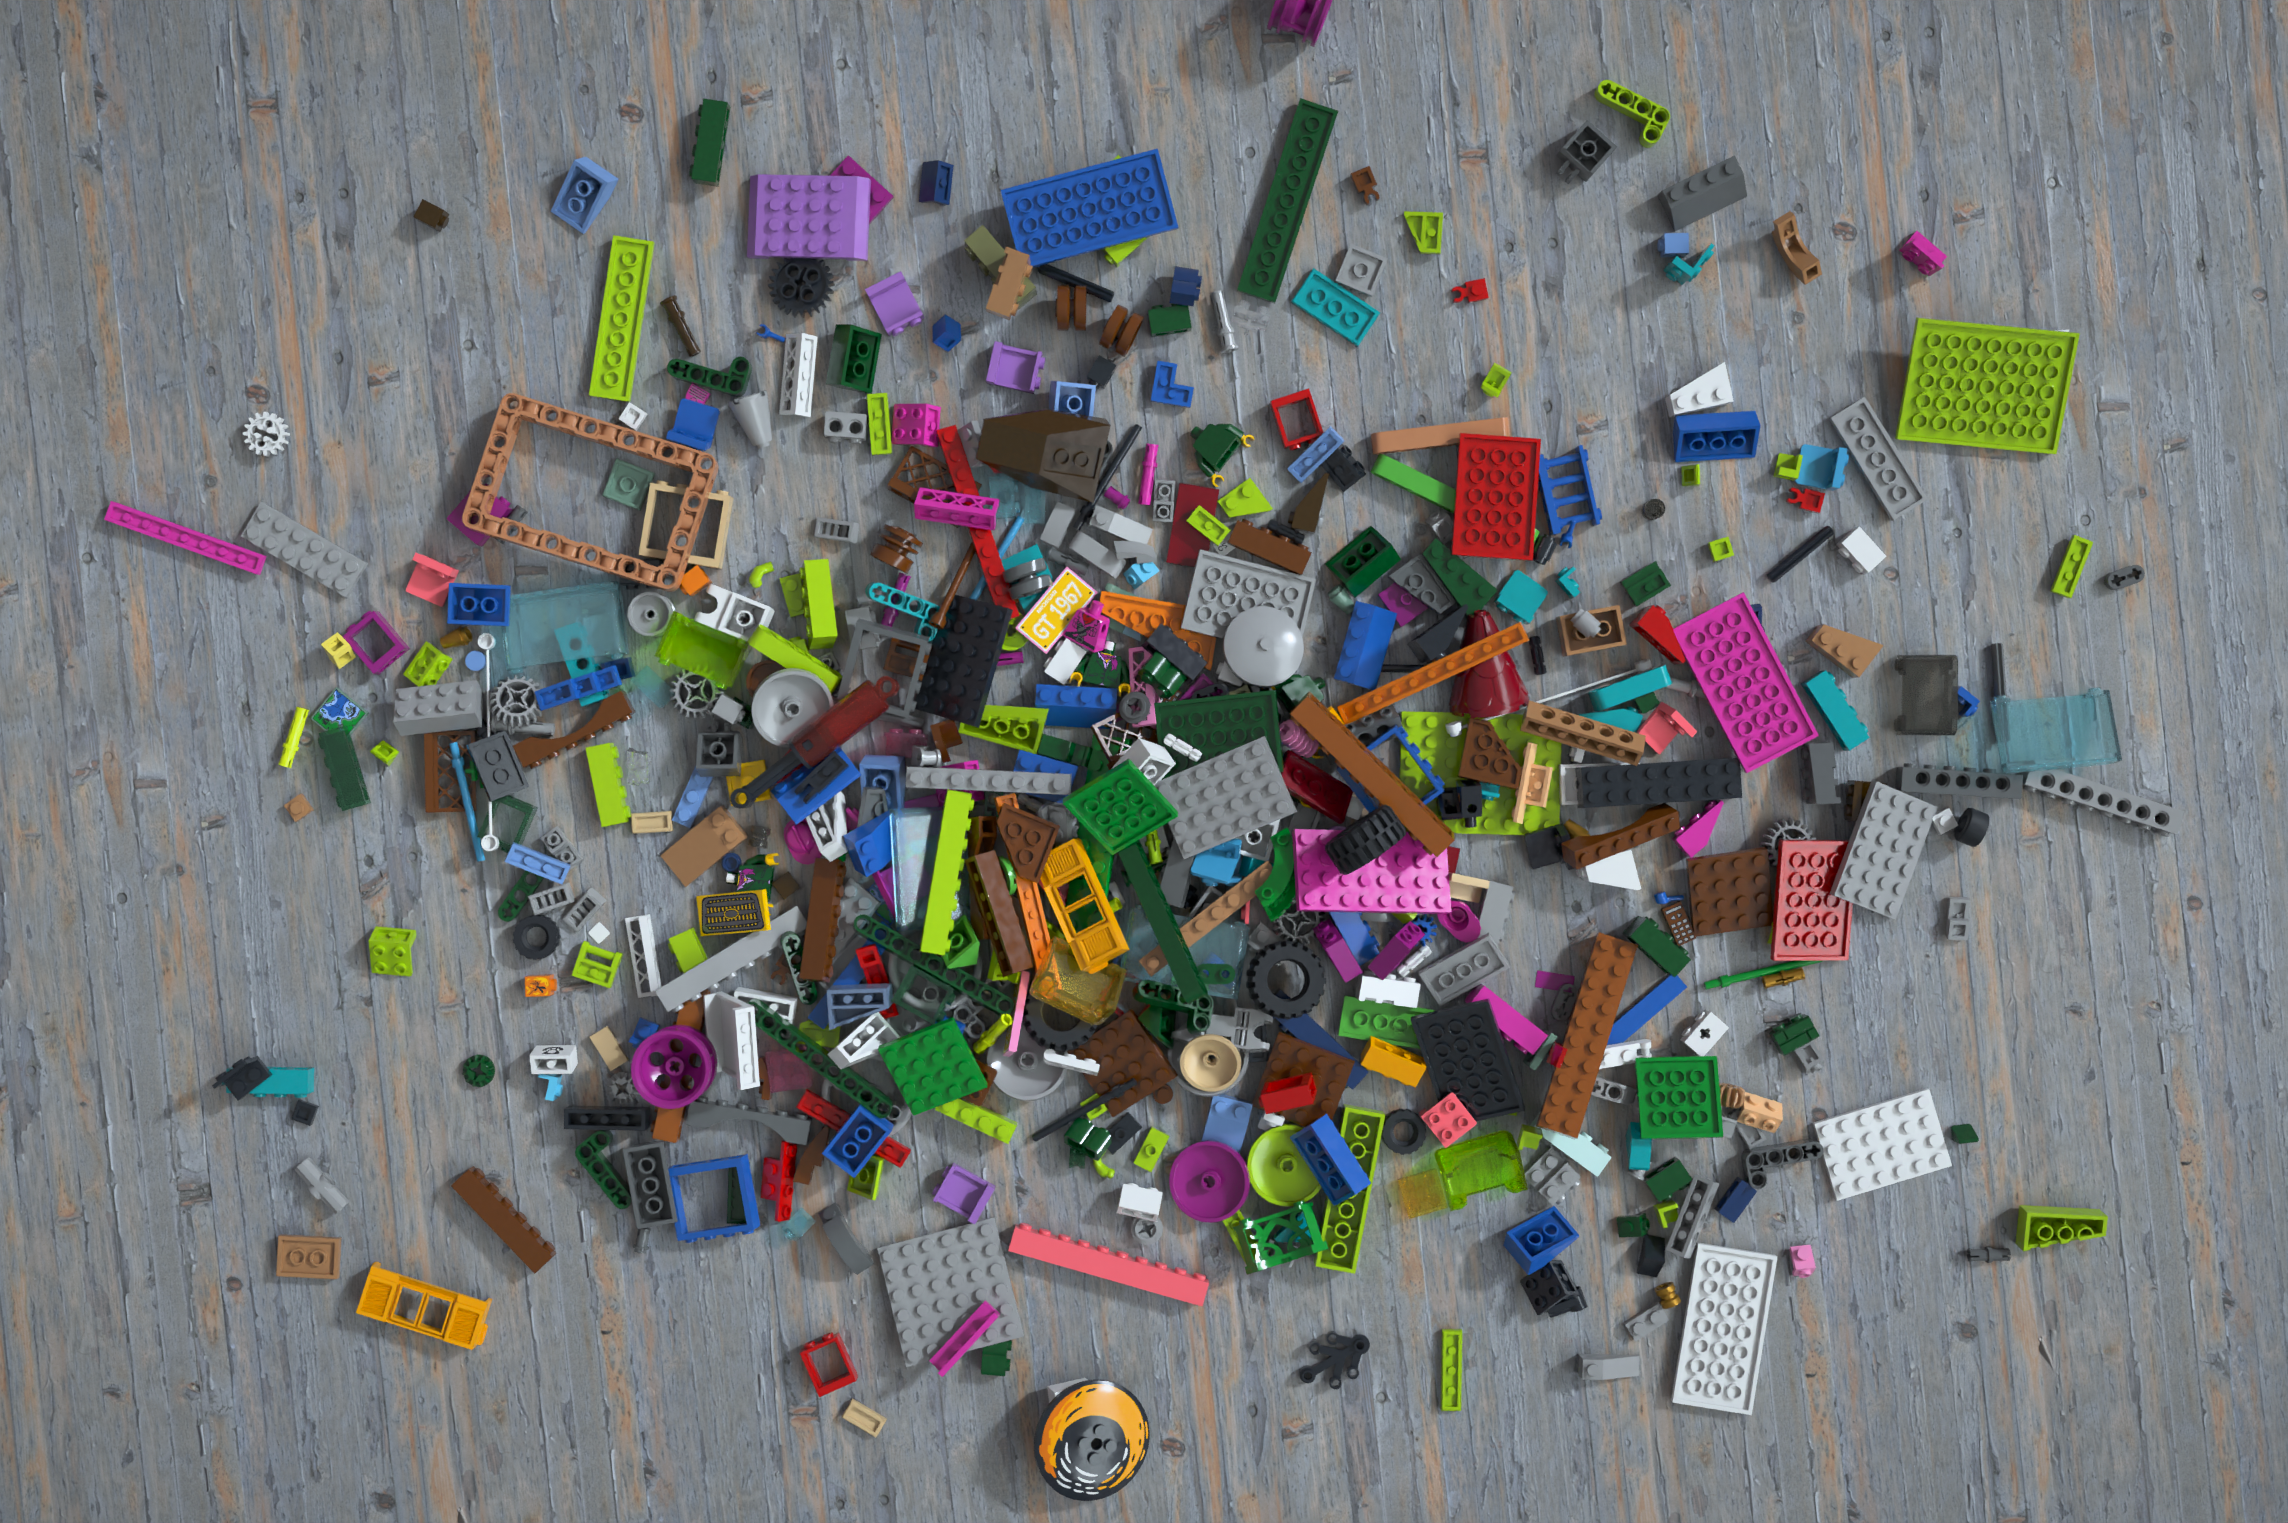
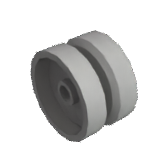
M645 592L637 595L631 601L627 617L630 625L636 632L648 637H661L673 629L676 623L677 612L674 604L668 597L656 592ZM651 611L655 613L653 618H650L651 615H649Z

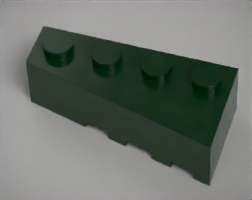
M1433 539L1421 553L1456 601V606L1468 605L1464 615L1466 619L1468 614H1474V611L1481 610L1496 593L1497 589L1457 555H1451V550L1438 539Z

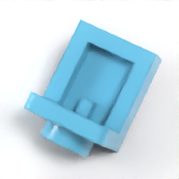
M1153 562L1135 563L1123 575L1127 582L1134 589H1137L1157 574L1159 569Z
M538 1074L539 1078L549 1080L545 1100L554 1101L558 1096L560 1097L563 1090V1085H561L562 1075Z

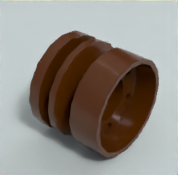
M885 524L883 529L891 534L887 536L880 533L879 536L886 541V544L875 543L870 555L908 574L914 562L907 557V554L918 555L919 552L912 549L911 546L913 544L921 548L923 543L910 532L897 526Z

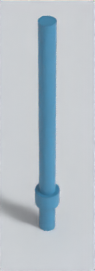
M1017 516L998 548L1000 559L1004 556L1024 522V519L1020 516ZM982 575L969 598L975 600L979 598L986 586L984 575Z
M449 743L453 758L451 763L452 767H455L476 859L477 862L483 861L485 856L463 765H465L464 759L460 755L458 743Z

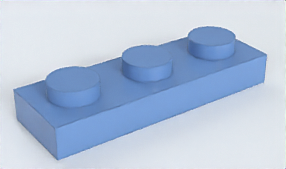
M1330 426L1287 470L1302 483L1345 440Z
M695 766L672 821L692 828L714 777H700Z
M515 842L512 843L505 858L506 863L559 884H563L570 869V864Z

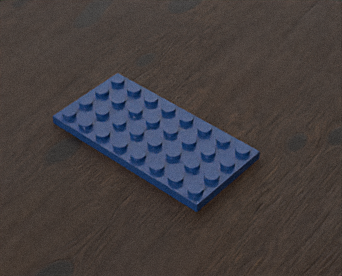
M1158 148L1000 190L1016 250L1030 255V265L1033 267L1179 228Z

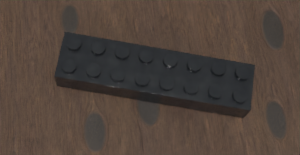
M1738 758L1643 763L1637 766L1628 764L1575 768L1578 808L1742 798L1741 769Z

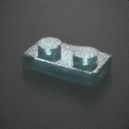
M1025 485V524H1045V491Z

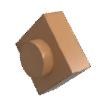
M299 794L284 805L295 822L300 821L314 811L303 794Z

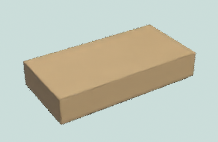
M672 811L631 813L632 834L673 831Z
M609 1026L590 1036L610 1071L629 1060Z
M853 1398L842 1415V1418L875 1438L887 1418Z

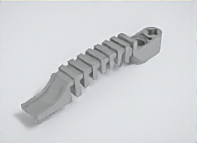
M1597 1076L1596 1083L1599 1087L1594 1088L1591 1095L1638 1108L1637 1088L1634 1089L1632 1086L1623 1085ZM1613 1086L1619 1089V1093L1615 1097H1611L1608 1094L1609 1089ZM1722 1116L1723 1136L1732 1138L1737 1120Z

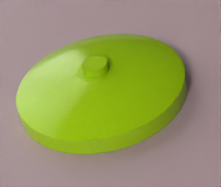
M1289 1124L1272 1127L1259 1135L1249 1150L1247 1167L1250 1182L1256 1192L1268 1202L1280 1206H1293V1203L1302 1200L1307 1202L1322 1188L1290 1139V1136L1303 1129V1127Z

